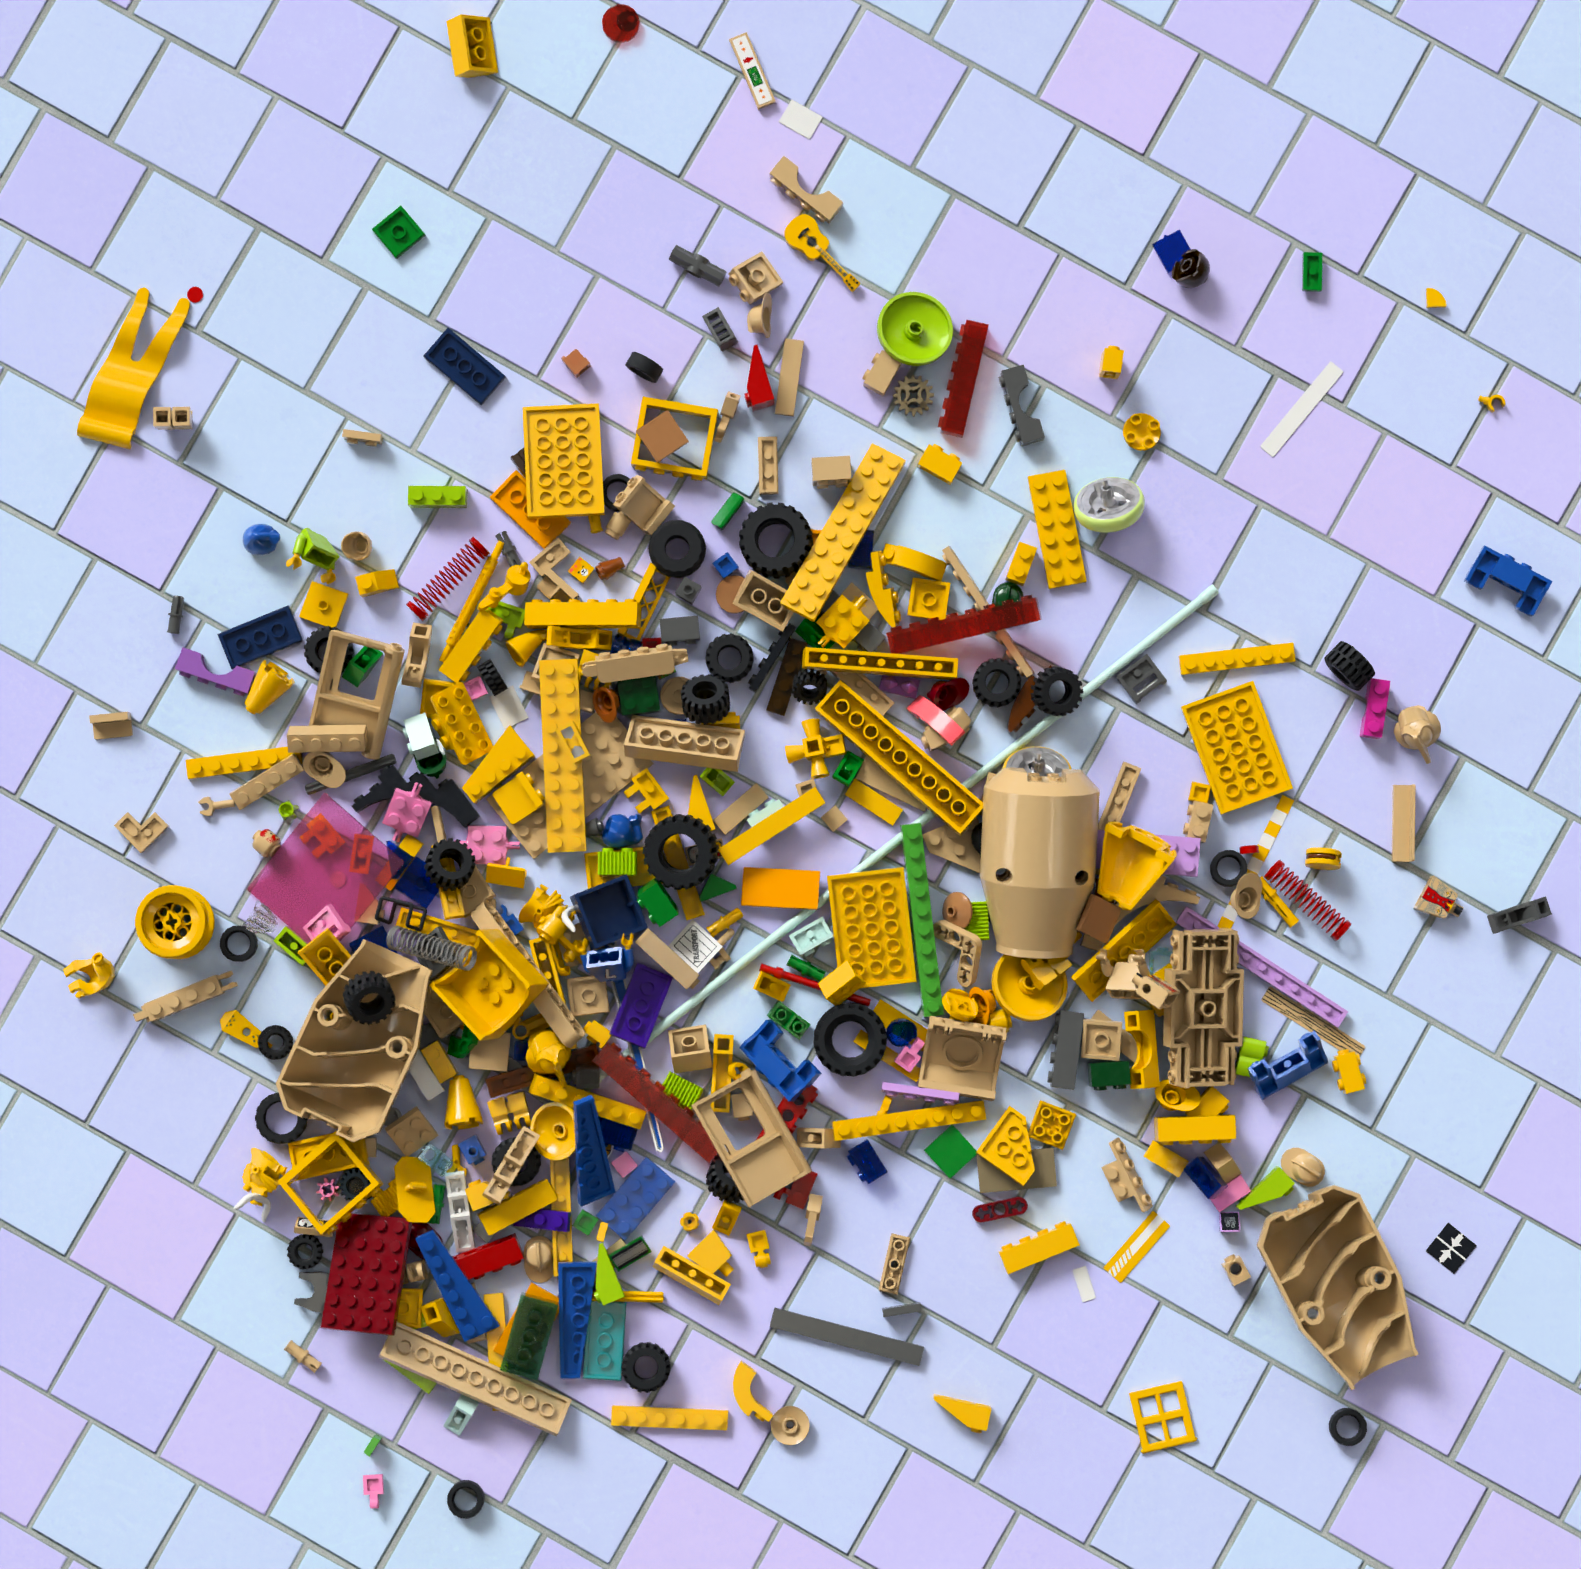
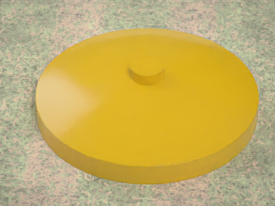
M1002 955L992 973V990L1002 1009L1016 1019L1029 1022L1040 1021L1054 1014L1063 1004L1067 994L1068 983L1066 973L1064 972L1039 991L1030 979L1029 973L1022 967V957Z

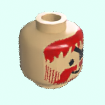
M269 829L258 830L252 837L254 840L252 847L263 857H273L281 849L280 838Z

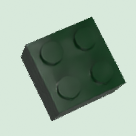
M656 676L617 681L623 717L661 712Z
M1129 1061L1087 1063L1089 1086L1094 1087L1096 1091L1107 1090V1086H1113V1089H1125L1126 1085L1131 1084Z

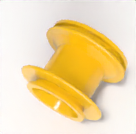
M178 885L162 886L150 892L141 901L135 916V928L140 942L151 953L166 959H185L198 954L209 943L214 931V914L206 898L191 888ZM177 905L181 906L179 913H176L174 910ZM166 908L168 911L167 915L162 916V912ZM186 915H189L191 917V921L189 923H186L184 921V917ZM172 917L177 919V923L174 926L169 924L172 921ZM160 921L163 923V928L161 930L159 928ZM182 928H185L187 930V934L185 936L180 935V930ZM168 932L173 933V938L171 940L167 938L166 934Z

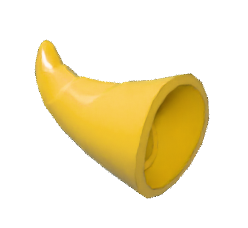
M547 630L531 631L505 641L511 657L518 666L523 667L542 641L547 640Z

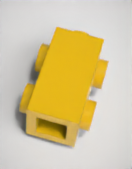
M1349 1049L1337 1051L1338 1055L1333 1056L1332 1066L1334 1072H1338L1339 1079L1337 1084L1339 1090H1343L1344 1094L1365 1089L1366 1078L1364 1073H1360L1359 1066L1361 1065L1359 1055H1355V1051L1349 1052Z

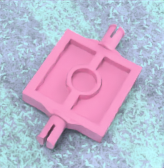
M414 783L412 792L396 788L382 822L396 830L392 838L393 841L400 842L403 833L416 838L420 834L432 802L423 799L419 795L422 788L421 784L418 786V783Z
M468 825L466 841H460L461 844L465 842L468 845L467 849H472L471 855H475L474 863L476 864L492 863L505 865L508 849L520 850V846H512L520 845V841L511 842L508 840L507 826Z

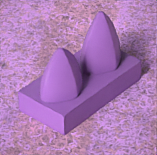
M882 675L879 689L884 692L916 699L920 680L910 677Z

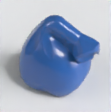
M254 524L245 530L242 541L247 552L253 555L270 554L275 550L280 540V534L270 525Z
M622 814L610 816L603 831V842L612 848H625L640 843L643 839L641 829L642 816L638 814L631 815L629 818Z

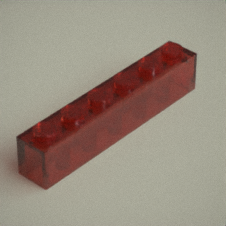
M966 320L965 325L961 324L959 335L963 337L961 343L957 342L955 354H958L957 361H953L950 371L954 373L953 380H948L946 390L950 391L949 397H944L942 409L946 410L944 417L940 416L938 427L941 428L940 433L963 438L989 324Z

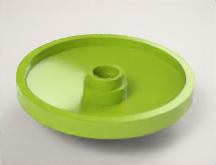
M905 292L893 297L884 305L877 321V335L881 346L893 359L910 366H923L935 362L946 352L952 340L953 324L948 311L937 299L921 292Z

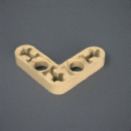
M942 919L933 924L934 936L961 949L957 972L959 984L963 987L974 984L977 979L982 949L981 939L977 935ZM954 932L959 935V941L955 939ZM967 956L971 958L972 965L967 962Z

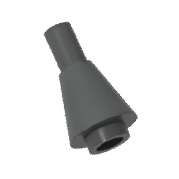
M596 817L586 823V836H602V831H604L602 820H598Z

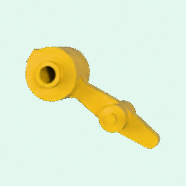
M522 562L521 565L511 566L507 571L504 584L498 588H491L489 594L478 604L477 609L484 611L489 607L496 608L499 601L508 593L515 596L524 594L527 591L531 577L528 564Z
M558 906L552 914H548L546 917L542 916L538 921L540 925L536 931L540 939L546 943L556 944L557 941L561 943L566 949V952L563 954L566 963L577 959L582 964L581 953L575 949L577 940L571 943L563 935L567 927L559 917L564 912V908Z

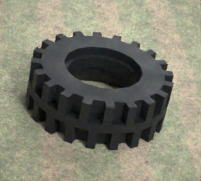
M842 1003L832 1007L819 1019L814 1030L813 1045L817 1057L823 1066L840 1076L855 1077L867 1073L880 1062L886 1049L887 1036L882 1020L873 1010L862 1004ZM853 1021L859 1023L868 1034L866 1049L856 1057L842 1056L833 1046L832 1036L834 1030L844 1022Z

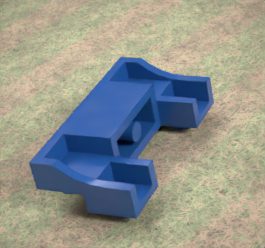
M1484 545L1469 569L1464 582L1481 590L1489 577L1521 594L1514 608L1530 617L1534 616L1553 581L1531 570L1532 567L1528 564L1517 563L1511 555H1502Z
M765 1020L759 1029L745 1040L739 1048L756 1065V1070L768 1078V1083L772 1087L777 1088L789 1102H793L822 1073L810 1060H804L796 1068L775 1045L784 1034L783 1031L772 1020Z
M1315 1030L1304 1034L1298 1039L1299 1048L1268 1064L1263 1059L1254 1062L1248 1067L1249 1076L1254 1082L1255 1090L1261 1100L1328 1063L1321 1039Z

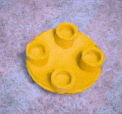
M1145 413L1133 414L1127 419L1123 427V437L1126 443L1131 448L1139 451L1153 448L1161 436L1159 421Z

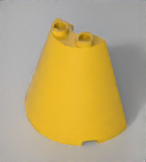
M1108 822L1104 832L1097 893L1102 895V898L1106 901L1112 902L1116 900L1119 902L1120 908L1129 911L1134 908L1173 863L1177 853L1175 850H1170L1171 845L1144 829L1133 825L1122 827L1123 824L1120 822Z

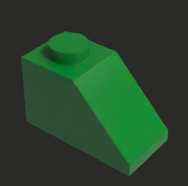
M364 646L348 663L342 678L358 688L368 677L383 653L377 649Z

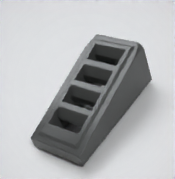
M719 307L702 316L721 351L738 343ZM717 316L720 317L719 319L715 320V321L712 322V323L709 322L710 320L714 319V318L717 317ZM723 323L720 327L713 329L715 326ZM727 329V332L721 334L720 336H717V334Z

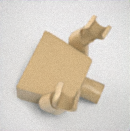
M1100 948V954L1096 955V959L1101 960L1102 972L1105 976L1109 977L1106 991L1112 998L1144 999L1136 993L1139 986L1132 983L1136 973H1140L1144 977L1150 975L1145 961L1144 950H1134L1138 955L1130 954L1127 962H1117L1115 966H1111L1110 961L1107 959V949Z

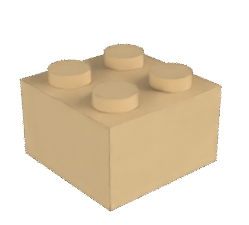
M850 456L812 458L813 486H817V489H826L828 485L844 488L851 482Z

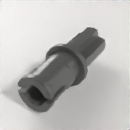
M173 596L171 612L168 613L170 616L168 633L179 634L181 617L183 618L184 597Z

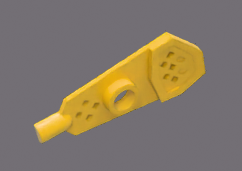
M237 1010L225 1012L220 1019L222 1031L255 1048H259V1037L257 1035H260L261 1031ZM248 1028L250 1035L245 1036L243 1030ZM268 1042V1046L271 1048L273 1045Z

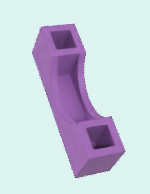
M182 647L175 667L176 670L180 671L179 675L190 678L193 675L198 677L197 681L205 684H208L209 681L216 683L215 687L226 690L227 687L234 689V694L243 697L245 693H249L257 674L255 671L236 666L231 672L224 675L213 674L207 669L203 654Z

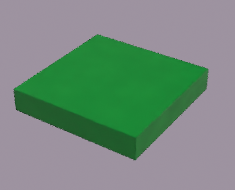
M401 205L372 228V231L396 259L426 236Z
M953 1124L924 1149L949 1178H952L977 1155L975 1148Z

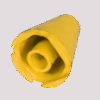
M264 660L258 669L245 700L246 709L252 714L262 713L295 683L294 679L291 677L289 680L286 677L288 673L273 662L266 664V660Z
M464 1075L453 1076V1079L449 1081L444 1122L445 1128L453 1130L452 1126H456L459 1130L478 1127L479 1123L483 1124V1118L470 1081Z

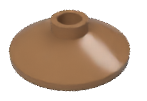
M953 892L947 896L943 903V918L965 929L972 919V904L965 894Z

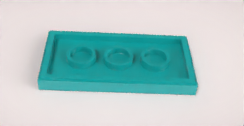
M591 1301L584 1350L583 1379L622 1380L621 1367L623 1362L627 1302H611L602 1305V1302Z

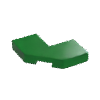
M465 1024L462 1037L450 1036L447 1054L459 1059H463L478 1043V1038Z

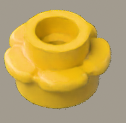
M687 1212L680 1219V1224L684 1230L692 1231L698 1228L699 1218L696 1214Z

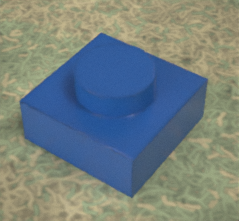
M728 552L712 563L723 579L739 568Z

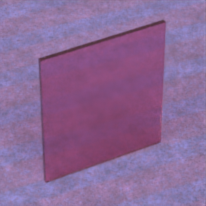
M324 792L248 886L247 890L302 939L309 943L311 939L303 927L324 907L332 904L344 923L352 928L405 862ZM334 926L330 931L334 934L338 929ZM343 935V936L339 939L340 942H341V940L345 937V935Z

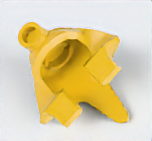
M100 952L95 953L92 959L74 960L63 969L66 977L76 971L85 972L90 976L88 983L79 979L68 985L72 994L78 991L75 995L78 999L104 990L112 983L115 977L113 964L104 958Z

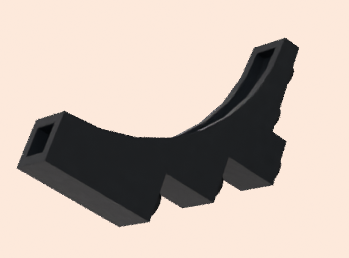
M387 765L379 771L381 774L378 778L382 783L380 785L379 783L374 784L369 788L370 792L368 794L358 796L353 800L355 804L352 805V808L359 813L373 804L392 799L396 788L412 792L414 783H418V786L419 784L422 785L419 795L423 799L448 811L463 827L466 828L480 817L479 813L453 779L448 781L446 778L438 784L439 788L436 790L423 773H414L409 777L410 781L407 783L394 765L391 767Z

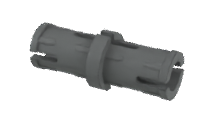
M503 531L502 536L500 533L495 535L497 540L504 543L502 555L506 556L510 567L514 566L515 563L516 565H521V561L515 551L516 547L512 545L507 531Z

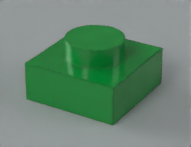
M582 1209L572 1226L589 1236L599 1219Z

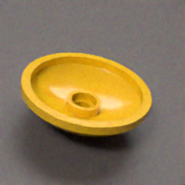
M558 1102L542 1105L533 1115L530 1130L540 1135L535 1148L547 1159H566L575 1152L574 1110Z

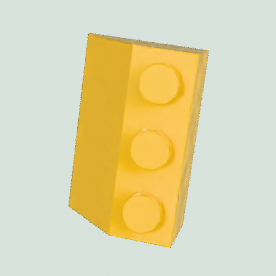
M460 14L446 21L455 77L472 78L498 73L490 17Z

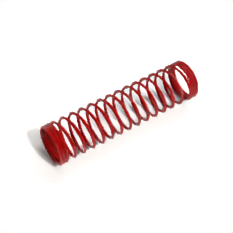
M474 537L469 539L473 548L465 544L470 554L460 548V551L466 558L459 553H456L461 562L452 557L457 567L451 562H447L454 572L443 566L449 576L439 570V573L444 580L434 575L442 586L430 579V582L437 590L426 583L431 593L424 588L421 589L428 599L417 592V595L425 604L416 597H413L419 607L411 601L407 602L406 605L422 621L429 615L420 604L430 612H433V610L426 601L437 608V605L428 594L441 603V600L432 590L444 599L446 597L437 586L447 594H450L441 581L454 590V587L444 576L457 586L459 584L449 572L460 581H463V579L454 568L467 577V574L457 562L470 573H472L471 569L462 559L476 568L467 557L469 555L480 564V561L470 549L482 559H485L484 556L487 557L490 554Z
M1278 860L1265 874L1264 878L1270 880L1277 873L1270 882L1272 884L1286 871L1281 880L1276 884L1275 888H1277L1291 875L1280 889V892L1296 878L1284 896L1301 882L1289 900L1304 887L1305 889L1293 904H1296L1308 891L1310 892L1298 908L1315 895L1303 910L1304 913L1319 899L1307 917L1324 903L1312 919L1314 921L1318 915L1328 908L1317 925L1334 911L1321 929L1338 915L1334 923L1326 931L1328 933L1342 920L1341 924L1330 936L1334 941H1337L1349 929L1352 923L1349 920L1345 921V917L1339 919L1341 913L1335 914L1336 909L1329 911L1331 905L1325 907L1327 900L1320 903L1322 896L1316 898L1317 892L1311 894L1313 888H1309L1306 891L1308 884L1302 886L1303 880L1297 882L1299 876L1292 878L1294 871L1287 875L1290 867L1283 870L1285 863Z

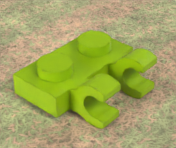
M499 601L496 608H488L502 618L504 624L508 625L504 634L505 639L513 638L515 628L522 629L525 609Z

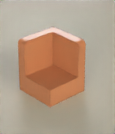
M577 349L568 356L561 358L562 362L576 378L591 367L590 362Z

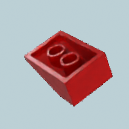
M758 344L753 347L747 393L744 394L747 407H751L753 412L774 405V396Z

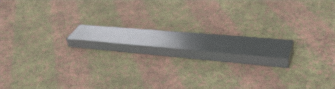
M774 1307L770 1327L918 1366L920 1365L924 1346Z

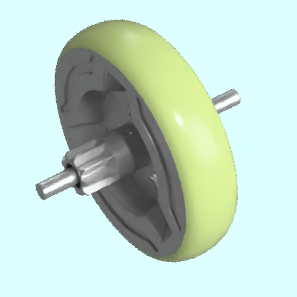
M1119 477L1101 478L1090 482L1078 492L1074 501V513L1079 523L1089 530L1101 533L1116 532L1128 528L1141 517L1145 507L1144 495L1139 486L1128 479Z

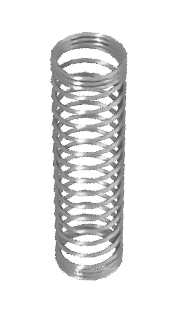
M400 926L392 927L387 934L386 943L390 950L400 951L401 953L465 971L471 970L477 960L476 949L472 946L462 945L451 940L447 941L446 939L437 938L436 936L423 934L411 929L408 930ZM400 929L396 941L397 946L394 947L393 937L395 932ZM408 932V938H407V941H406V945H405L404 948H403V943H404V941H405V934ZM413 933V939H412V942H411V946H410V948L408 949L409 939H410L411 934ZM416 935H418L416 947L413 950L412 946L414 944ZM423 936L421 948L418 951L417 947L419 945L420 938ZM428 938L426 950L422 952L424 941ZM431 939H432V940H433V944H432V946H431V951H430L429 954H427V949H428V947H429V942H430ZM436 941H438V945H437V948H436V952H435V954L432 956V950H433V948H434V943H435ZM442 942L443 946L441 949V953L437 957V951L439 949L440 943ZM447 943L446 954H445V956H444L443 959H442V953H443V950H444V946H445V944ZM452 945L451 955L447 960L449 947ZM457 946L456 957H455V959L452 961V955H453V952H454V948ZM462 947V950H461V952H460V954H459V957H458V963H457V956H458V953H459L460 948ZM469 949H471V950H472V958H471V961L469 962V964H468L466 967H464L463 965L466 963V961H467V959H468ZM467 951V956L463 963V957L465 955V952Z

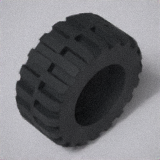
M773 502L767 503L765 507L761 505L757 507V511L754 513L751 511L748 514V519L743 521L742 530L739 532V546L747 564L755 572L761 573L765 577L773 576L774 578H780V576H791L790 573L794 571L797 573L813 546L812 531L800 511H796L793 506H785L784 503L779 502L778 505H773ZM772 524L786 525L794 535L793 547L787 554L780 557L765 555L760 550L758 544L760 533Z
M676 814L675 816L663 819L650 830L649 835L644 841L643 854H645V858L643 861L649 868L647 870L648 873L654 875L655 881L658 883L662 882L664 887H674V890H680L681 888L689 889L695 885L697 886L710 875L718 861L717 851L719 846L716 844L715 840L717 838L715 834L711 833L709 825L703 824V820L700 818L695 819L692 815L687 814L683 816L682 814ZM676 834H684L696 843L699 854L696 863L692 867L680 870L672 867L667 862L663 853V847L669 837Z

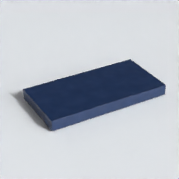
M447 328L423 355L424 358L481 406L506 378L502 372L450 328Z
M289 605L217 634L232 670L236 666L241 667L303 641Z

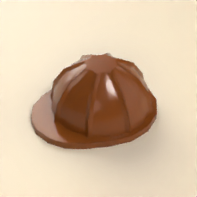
M602 686L594 691L593 706L604 722L610 723L616 719L620 703L619 696L613 689Z

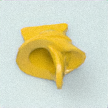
M544 1029L535 1032L528 1040L529 1049L525 1057L529 1068L538 1074L555 1073L563 1088L567 1087L562 1069L571 1056V1048L566 1047L552 1030Z

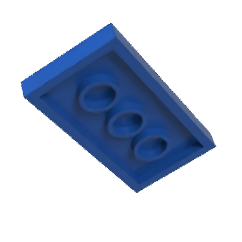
M646 1156L596 1216L603 1222L608 1223V1226L626 1240L676 1181Z

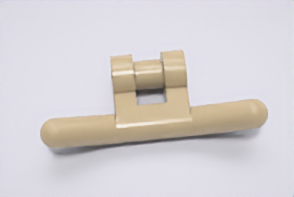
M729 929L717 942L723 946L735 934L734 930ZM723 947L718 951L721 955L709 961L715 970L720 968L724 961L728 962L731 959Z

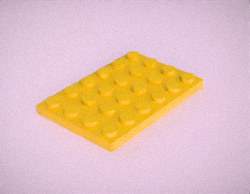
M599 403L522 407L528 519L605 515Z
M1254 681L1181 706L1220 815L1293 789Z
M904 867L827 876L837 967L845 961H849L854 971L866 983L861 988L917 982Z

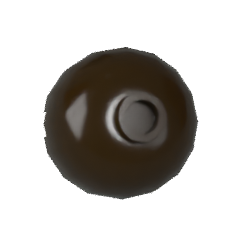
M1191 249L1181 255L1183 259L1180 262L1176 261L1173 266V279L1186 288H1195L1205 283L1210 272L1208 259L1197 249Z

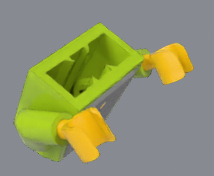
M304 528L296 537L292 552L294 556L286 561L287 567L294 565L293 570L300 567L302 561L299 557H301L303 560L327 570V573L321 575L322 583H333L336 580V576L332 570L335 569V562L340 556L326 537L312 531L310 528Z

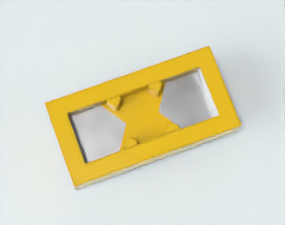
M574 721L555 729L572 764L590 756Z

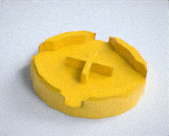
M952 988L942 997V1004L945 1010L955 1019L969 1022L974 1020L979 1012L976 1000L970 999L968 997L969 994L963 990Z

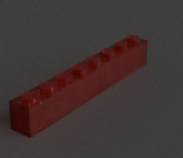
M1032 595L1021 597V601L1018 602L1010 599L1002 601V605L995 607V604L983 606L984 610L976 611V608L965 610L964 615L958 616L956 612L947 614V619L943 620L935 617L927 619L928 623L922 625L918 621L910 623L909 628L902 629V626L890 628L891 632L886 633L890 651L893 654H901L1040 621L1042 616L1037 597L1032 598Z
M608 1042L592 1061L710 1163L717 1155V1151L702 1124L694 1116L695 1112L688 1106L684 1108L679 1103L681 1100L673 1093L669 1095L665 1091L666 1087L660 1081H653L650 1078L651 1074L645 1068L640 1069L635 1065L637 1063L636 1060L630 1055L626 1057L621 1053L622 1048L615 1042L612 1044Z

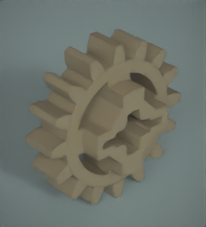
M912 374L911 379L904 376L905 382L899 380L898 385L900 387H894V391L897 392L893 394V398L897 399L894 405H900L898 411L900 412L904 409L906 416L909 412H912L913 417H915L916 412L922 415L923 409L929 410L927 404H933V401L929 399L934 397V393L929 392L933 387H927L928 380L922 382V376H919L918 379H915L914 374ZM908 384H918V385L915 386V387H911V386H909ZM924 390H925V392H926V400H925V401H924V399L921 397V393H922ZM901 391L905 394L903 401L901 400ZM918 391L917 399L912 398L909 400L910 392L914 394ZM910 405H917L918 407H916V408H911V407H909V406H910Z

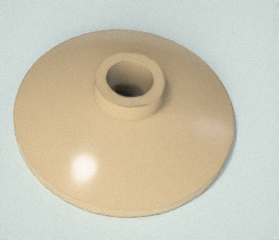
M795 1406L780 1408L775 1412L771 1420L772 1434L779 1442L785 1445L800 1443L809 1432V1419L806 1413ZM788 1421H792L794 1423V1426L792 1428H788L786 1426Z

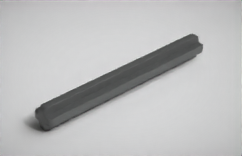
M394 754L345 770V782L380 770L387 765L396 764ZM318 781L305 785L308 795L329 788Z

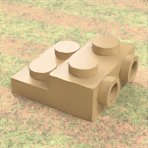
M763 252L735 266L729 272L731 285L738 287L740 298L744 302H748L749 305L763 298L766 292H770L783 284L782 279Z

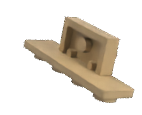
M1119 1137L1109 1142V1145L1116 1160L1101 1168L1118 1202L1135 1196L1141 1211L1146 1212L1153 1207L1151 1197L1146 1193L1143 1181L1134 1169V1163L1126 1152L1125 1144Z

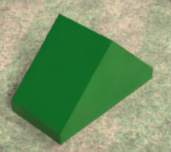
M710 874L700 896V901L703 902L736 890L737 887L731 882Z

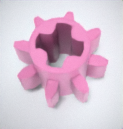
M326 1177L324 1178V1184L317 1183L320 1186V1190L316 1193H321V1200L328 1197L329 1201H332V1195L339 1196V1193L336 1191L340 1185L336 1186L334 1184L335 1178L328 1182ZM331 1185L330 1189L333 1192L326 1194V1189L324 1188V1186Z

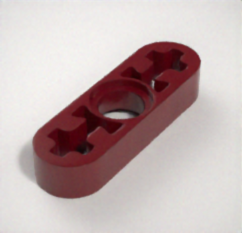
M1019 1196L975 1206L972 1210V1216L977 1222L992 1221L1023 1214L1026 1212L1028 1204L1024 1198ZM1017 1200L1020 1203H1024L1020 1211L1017 1208H1012V1213L1008 1214L1009 1208L1006 1202L1010 1201V1206L1015 1205ZM997 1204L1005 1206L1004 1214L997 1215L994 1208ZM991 1205L993 1217H990V1214H985L983 1219L976 1216L979 1208L987 1211L989 1210L987 1206Z

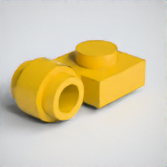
M761 1230L746 1234L750 1252H758L757 1256H754L756 1268L768 1267L771 1264L769 1253L763 1252V1250L770 1249L766 1231Z

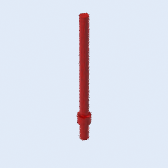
M761 963L759 971L774 975L773 977L777 979L783 978L822 991L817 981L783 971L784 969L780 967L774 968ZM852 994L847 998V1000L868 1007L871 999Z

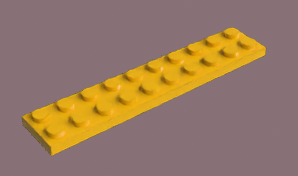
M873 443L871 444L851 482H849L808 556L782 598L781 606L815 622L904 467L905 459Z
M578 659L539 660L548 853L587 851L583 759L572 764L555 730L574 721L581 735Z

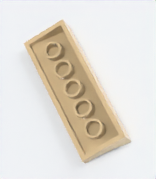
M632 715L624 742L625 757L738 772L745 730Z

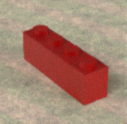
M516 1233L455 1255L453 1258L468 1279L474 1278L476 1280L484 1277L487 1272L492 1271L495 1273L502 1270L503 1266L519 1264L524 1259V1253Z

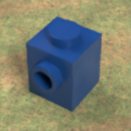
M477 1134L458 1144L468 1164L474 1163V1165H477L485 1160L484 1156L487 1155V1152Z

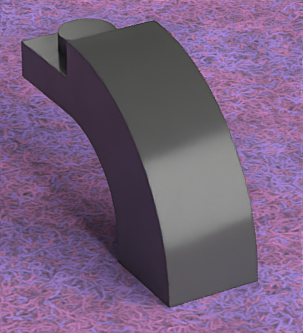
M1545 896L1488 915L1487 918L1492 933L1495 934L1552 915Z

